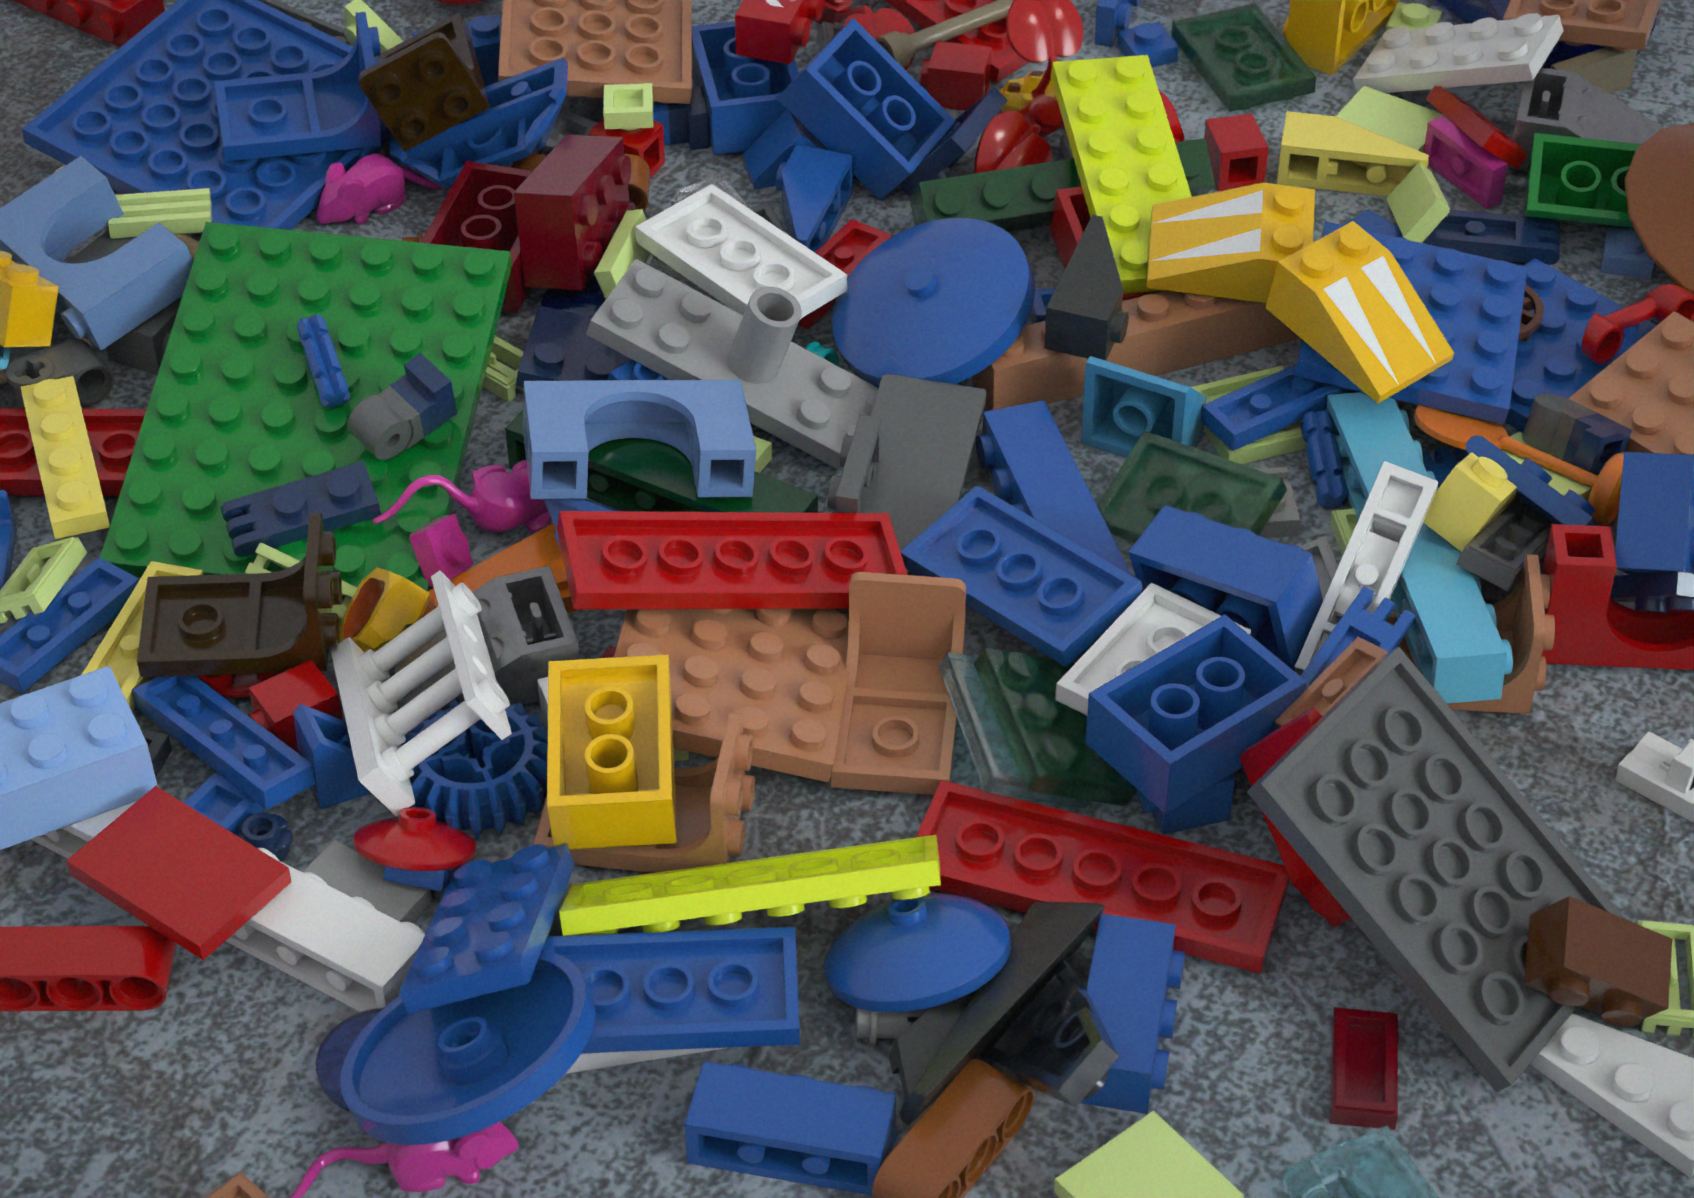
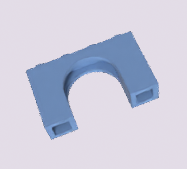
M80 156L0 208V250L10 253L12 261L18 264L39 269V276L59 286L55 314L58 312L61 314L65 325L77 339L85 336L102 351L183 296L193 259L186 244L158 222L115 252L103 258L86 263H63L66 256L77 245L107 226L108 220L124 215L107 177Z
M741 380L524 381L523 435L531 499H587L589 451L602 443L622 438L656 440L680 450L691 463L698 497H753L756 447Z

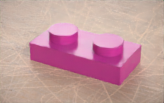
M1444 116L1429 121L1424 146V153L1429 155L1428 166L1485 209L1500 204L1502 202L1508 163L1482 148Z

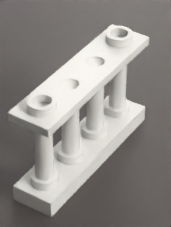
M441 570L431 576L439 606L379 650L374 652L369 649L364 653L349 637L339 643L338 648L331 649L358 780L396 817L399 815L400 810L415 804L410 777L414 775L412 768L470 726L482 719L501 740L512 734L505 711L510 706V702L503 689L497 683L477 615L482 610V607L476 596L464 583L461 582L455 586ZM446 630V638L389 678V670ZM454 661L456 666L454 670L397 710V702ZM463 693L464 702L401 746L406 741V733Z

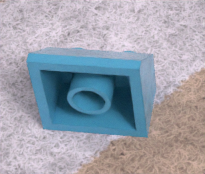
M1090 356L1085 365L1081 444L1179 475L1203 438L1204 424L1200 422L1202 405L1206 404L1207 396L1191 387Z

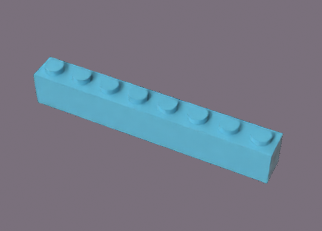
M1365 392L1327 396L1326 411L1331 415L1334 428L1331 433L1336 437L1344 471L1340 475L1346 480L1348 488L1347 497L1352 509L1354 508L1357 522L1384 461L1436 480L1432 471H1426L1423 464L1421 444L1418 440H1412L1409 433L1408 415L1405 410H1399L1395 399L1387 398L1377 404ZM1423 523L1390 598L1392 602L1396 603L1393 611L1397 619L1405 609L1416 615L1412 626L1404 636L1414 663L1446 704L1501 699L1504 675L1511 674L1513 668L1510 643L1507 639L1501 640L1497 631L1494 607L1492 604H1485L1481 595L1480 577L1456 564L1462 552Z

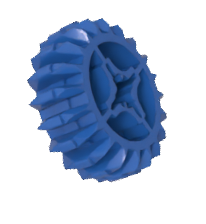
M453 699L449 709L445 711L439 709L428 717V720H424L414 727L410 734L405 735L406 741L401 746L457 707L459 703ZM521 702L505 709L512 734L504 740H501L480 719L412 768L414 775L410 777L415 804L411 807L429 809L436 814V821L446 823L461 831L463 829L471 830L477 839L483 829L494 828L502 835L505 823L508 822L524 826L527 812H541L544 798L547 797L548 728H543L538 714H527Z

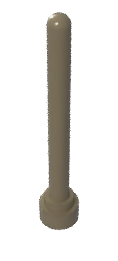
M1014 0L994 1L910 35L905 32L892 31L877 37L875 40L904 68L909 65L916 52L934 46L936 41L944 42L1007 17L1009 8Z

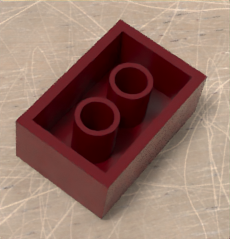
M566 135L513 192L525 287L583 290L593 278L594 272L626 211L636 210L635 204L629 202L628 184L631 178V160L629 156L624 154L623 137Z
M466 161L420 243L510 251L512 268L501 311L518 313L531 287H525L513 192L533 171Z

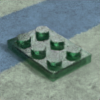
M1256 3L1172 21L1171 37L1229 112L1248 110L1255 106L1291 100L1294 97L1315 93L1317 77Z
M1144 431L1097 506L1111 534L1136 543L1164 505L1185 512H1196L1209 520L1234 528H1245L1260 536L1287 492V488L1280 477Z
M984 648L974 662V667L1028 792L1126 806L1137 792V789L1085 743L1087 716L1056 700V684L1072 668L1074 663L1071 662L1065 667L1052 659L1029 656L1020 652Z

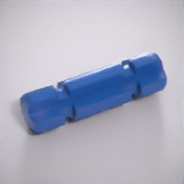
M314 314L310 318H301L297 323V329L322 405L330 409L337 405H345L350 399V394L332 339L329 336L325 319L318 314Z
M1325 410L1306 412L1302 417L1303 421L1300 426L1303 440L1308 443L1305 448L1312 479L1318 485L1315 488L1318 504L1323 508L1341 507L1346 503L1348 488L1345 478L1340 475L1344 471L1336 437L1331 433L1334 430L1331 415Z

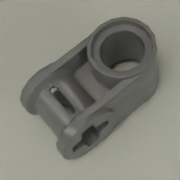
M77 338L67 339L56 346L32 355L18 357L9 363L5 372L8 383L14 387L16 397L13 401L12 409H25L20 387L36 384L47 379L73 376L81 407L96 404L103 400L111 392L114 385V375L111 369L87 342Z

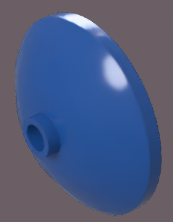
M929 893L914 899H891L856 918L840 932L826 953L824 973L831 992L838 999L853 1007L876 1012L921 1010L954 1001L977 990L991 980L1003 968L1009 958L1012 945L1011 937L1005 919L994 909L972 898L951 894Z

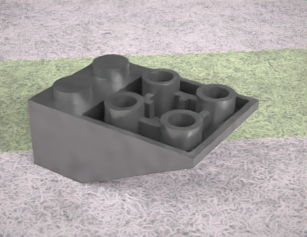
M1541 68L1534 80L1524 81L1513 140L1526 150L1528 156L1518 169L1527 172L1534 133L1643 144L1663 129V127L1575 72Z
M550 566L496 577L473 591L482 607V610L477 615L497 683L505 692L510 706L520 702L522 705L539 701L537 679L548 677V661L580 660L578 640ZM446 630L394 667L395 673L446 638ZM454 661L404 696L405 704L456 668ZM463 693L454 699L459 704L465 701ZM452 701L443 706L440 710L445 711L449 709Z

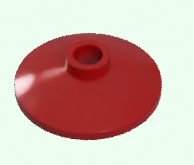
M419 807L404 808L400 810L399 817L386 818L366 824L355 832L353 839L355 850L364 858L384 866L413 871H440L457 868L469 863L474 858L476 850L475 841L468 834L446 823L436 821V814L433 811Z

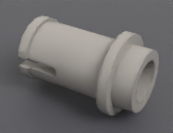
M856 1008L855 1037L867 1038L868 1045H875L876 1039H898L913 1024L909 1023L907 1019L920 1018L929 1008L908 1012H876Z

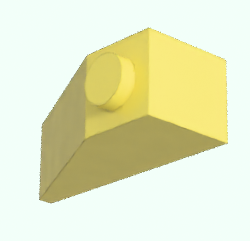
M1286 111L1277 184L1389 196L1418 162L1427 168L1429 155L1335 116Z
M1471 452L1453 468L1438 488L1423 523L1462 552L1470 541L1516 500L1517 486L1507 480V473L1495 461L1487 457H1477Z

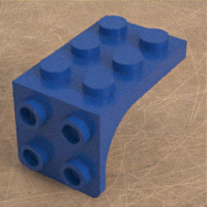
M366 12L355 13L356 41L352 50L342 61L330 68L309 73L214 81L224 161L381 146L380 126H386V124L361 90L358 82V76L362 71L383 60H374V57L381 56L379 33L377 27L368 28Z

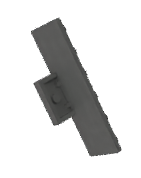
M884 374L880 381L871 415H859L854 435L844 436L840 452V467L844 469L842 476L833 475L827 500L828 508L836 509V513H889L900 551L903 550L960 500L986 402V390ZM906 569L908 575L917 576ZM835 609L841 613L849 614V609Z

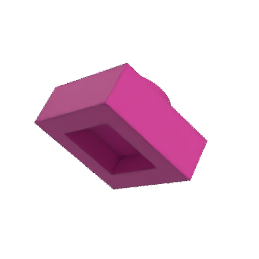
M455 513L438 517L409 535L424 578L429 581V587L433 586L431 576L439 570L451 580L474 565L469 552L468 540L460 529Z

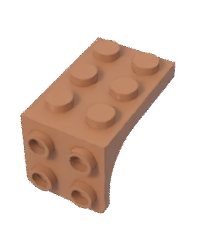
M1525 555L1521 577L1517 586L1505 599L1493 605L1497 620V631L1501 640L1507 639L1509 641L1513 656L1511 674L1504 675L1501 699L1449 703L1447 705L1451 710L1530 714L1534 691L1544 690L1546 658L1542 656L1543 650H1552L1555 618L1554 615L1545 614L1544 609L1548 608L1550 600L1549 574H1540L1538 555ZM1393 611L1386 622L1394 626L1397 618ZM1403 638L1398 646L1415 665L1406 640Z
M856 572L851 576L849 583V630L846 669L850 672L831 772L832 788L934 795L941 780L951 782L965 653L966 584L962 580Z
M729 713L718 759L698 767L674 768L677 843L569 849L575 865L657 873L730 863L731 856L741 857L745 840V821L740 820L741 811L751 812L755 792V777L745 775V771H749L751 767L753 735L743 734V715L740 713ZM546 797L533 845L542 844L546 848L554 846Z

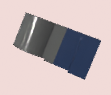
M421 353L404 364V376L378 395H372L362 400L350 414L347 426L349 432L377 459H390L404 449H409L457 415L451 380Z
M1538 394L1534 398L1522 438L1532 447L1553 454L1552 456L1599 475L1601 469L1611 456L1625 452L1632 429L1565 397L1554 394ZM1611 443L1608 454L1604 457L1601 456L1605 444Z

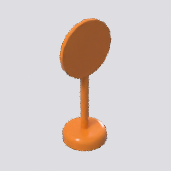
M1418 405L1413 418L1416 425L1429 436L1445 444L1466 450V443L1471 437L1482 436L1500 450L1504 449L1524 459L1528 458L1540 466L1591 487L1592 490L1588 502L1596 509L1592 517L1598 526H1608L1618 514L1624 453L1611 456L1601 469L1599 475H1595L1510 438L1506 429L1499 423Z

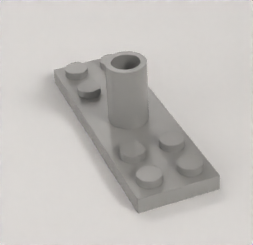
M636 259L590 320L586 335L670 380H741L750 423L842 472L844 468L840 467V452L844 436L854 435L859 415H871L878 392V387L791 341L801 318V306L793 295L776 287H763L753 292L744 315H741Z

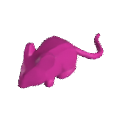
M380 154L364 156L347 172L342 163L335 162L329 166L326 174L325 188L322 192L317 212V221L320 224H328L331 222H343L353 217L355 224L362 225L367 222L369 212L373 210L379 215L387 214L405 203L406 188L404 178L427 188L439 189L442 187L421 175L397 166L393 161Z
M523 460L514 465L512 472H507L505 467L500 464L485 466L473 471L472 479L474 486L471 496L465 494L450 480L440 475L420 477L406 488L386 512L373 518L372 522L377 524L392 517L418 489L427 485H439L455 502L467 510L478 527L489 532H507L525 523L529 532L536 533L550 525L552 518L543 500L531 499L527 462Z
M498 1122L475 1133L434 1144L399 1145L383 1142L376 1147L336 1148L322 1154L311 1164L302 1181L289 1198H301L325 1166L343 1159H351L367 1165L388 1163L397 1184L403 1191L426 1192L436 1190L444 1186L446 1177L455 1175L459 1181L465 1184H474L480 1180L479 1169L493 1167L503 1157L515 1152L519 1144L517 1138L501 1122Z

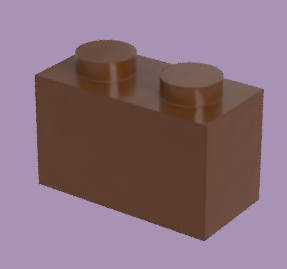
M1568 896L1530 914L1524 984L1549 994L1550 999L1558 1004L1579 1006L1599 1014L1602 1020L1610 1025L1620 1027L1635 1026L1642 1019L1668 1009L1672 938Z

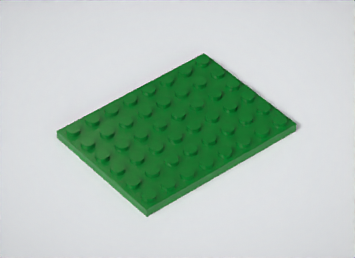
M206 222L100 558L138 578L142 577L151 561L203 570L204 575L246 574V568L250 562L254 563L258 554L246 557L235 555L231 544L233 539L228 535L227 522L223 519L221 513V506L225 502L364 461L379 502L381 514L386 512L406 488L420 477L440 475L450 480L458 488L512 268L510 251ZM314 314H318L325 319L329 330L328 333L332 339L350 394L348 403L337 405L332 409L323 406L297 329V323L301 318H310ZM421 353L451 380L457 415L409 449H404L390 459H377L349 432L347 426L350 414L362 400L372 395H378L404 376V364ZM427 485L418 489L402 508L386 521L374 524L372 518L332 530L335 532L336 565L330 566L331 571H340L342 581L358 588L360 582L378 567L398 574L428 592L434 586L429 587V581L424 578L409 535L438 517L450 515L454 500L439 485ZM307 538L274 549L301 561L306 556ZM270 562L266 570L277 572L285 568Z

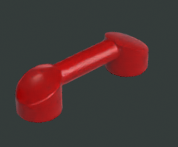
M1666 284L1653 289L1645 299L1610 314L1602 316L1599 313H1595L1589 320L1581 343L1582 354L1597 364H1603L1611 360L1621 348L1624 340L1623 330L1651 318L1661 323L1674 311L1692 321L1694 319V294L1678 285Z

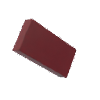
M1334 1007L1331 1031L1329 1124L1395 1130L1398 1118V1013Z

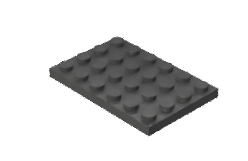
M1399 646L1385 654L1247 791L1259 808L1495 1092L1513 1085L1578 1007L1558 1004L1550 999L1549 994L1524 984L1530 914L1571 896L1624 918Z

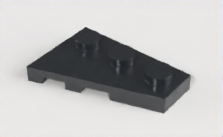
M1063 959L980 1054L992 1067L1075 1108L1082 1100L1092 1097L1101 1089L1108 1076L1107 1070L1119 1058L1080 976Z

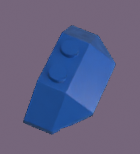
M562 57L486 86L485 90L490 104L489 108L404 152L391 133L389 153L394 160L442 188L454 184L466 161L504 166L534 154L546 146L567 95L568 63Z

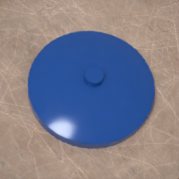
M946 218L922 223L904 230L880 244L865 256L847 278L848 291L839 295L834 305L832 316L833 336L839 351L854 374L878 388L884 374L957 384L991 365L1004 354L1020 335L1034 304L1035 280L1033 271L1023 249L1014 237L992 223L973 218Z
M546 950L541 951L529 984L411 1014L407 1013L399 995L366 1025L349 1049L340 1074L341 1094L360 1128L368 1135L387 1143L399 1145L434 1144L483 1130L515 1114L543 1095L576 1062L586 1047L594 1028L596 1007L593 995L579 968L572 961L562 955Z

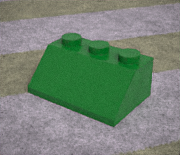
M1534 133L1526 177L1523 207L1525 216L1633 227L1628 218L1624 180L1635 151L1642 144Z

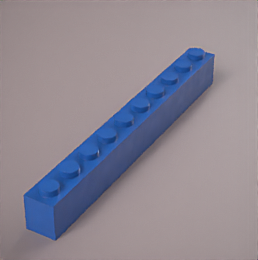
M1045 401L983 412L982 435L976 436V452L981 466H989L991 470L995 496L1132 575ZM1096 639L1087 649H1085V650L1078 656L1079 659L1087 652V650H1088L1098 639ZM1230 774L1166 814L1139 790H1137V794L1143 811L1145 813L1152 812L1162 835L1230 820L1235 779Z

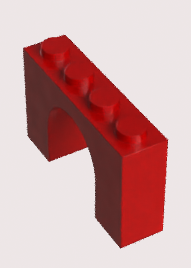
M1552 524L1542 574H1549L1550 600L1548 608L1544 609L1545 614L1554 615L1555 618L1552 650H1543L1542 656L1546 658V664L1694 670L1693 612L1671 610L1670 614L1637 612L1634 609L1619 604L1610 597L1617 568L1611 526Z

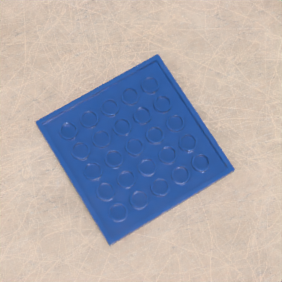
M177 0L22 128L25 144L65 165L82 156L107 177L113 190L121 194L210 188L212 222L292 230L319 205L325 188L326 174L332 163H342L347 172L359 159L375 154L391 139V132L387 126H380L381 146L224 161L214 81L317 72L336 65L353 48L258 0Z

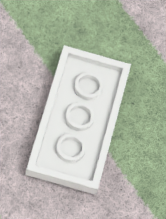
M1530 13L1517 19L1496 21L1495 18H1483L1469 24L1453 25L1450 22H1441L1428 28L1409 29L1406 26L1392 28L1383 34L1353 78L1356 92L1358 93L1363 86L1384 93L1433 89L1435 85L1451 88L1532 81L1563 33L1560 16H1541L1537 13Z
M713 184L635 226L637 244L741 315H744L753 292L763 287L780 288L793 295L801 306V318L848 291L846 273Z

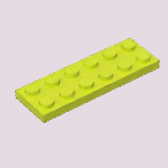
M1148 55L1053 62L1050 77L1090 217L1092 215L1103 217L1122 283L1123 294L1163 291L1161 289L1146 288L1152 208L1155 204L1190 198L1192 196Z
M922 836L572 884L559 910L563 936L575 934H618L617 929L642 926L644 933L667 932L679 928V920L704 917L705 924L722 925L742 919V912L767 909L768 916H788L804 911L805 903L829 900V905L832 908H848L866 903V895L891 892L892 898L897 900L923 897L930 893L929 887L941 885L937 836Z

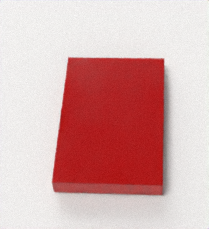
M157 786L153 787L66 860L69 874L203 961L292 882L289 867Z

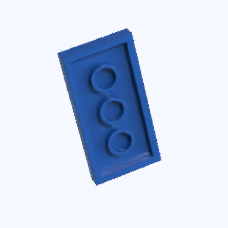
M978 485L900 551L905 568L917 576L962 580L966 584L967 607L1065 667L1098 639L1143 592L1142 583L1139 579Z
M567 843L546 848L542 844L528 846L516 852L512 858L490 864L485 859L475 860L461 866L453 873L399 990L400 997L408 1014L529 984L575 866Z
M795 927L555 936L546 938L542 950L557 953L572 961L582 973L594 998L596 1007L595 1024L591 1037L581 1054L800 1045Z

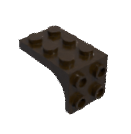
M459 12L381 53L377 60H383L362 71L358 76L361 90L404 152L490 107L469 27Z
M309 513L306 556L300 562L287 569L256 574L147 577L137 656L140 677L282 673L307 661H313L321 672L327 671L329 648H338L339 646L338 614L331 613L333 605L342 604V578L340 571H331L330 566L336 565V537L334 531H325L322 513Z

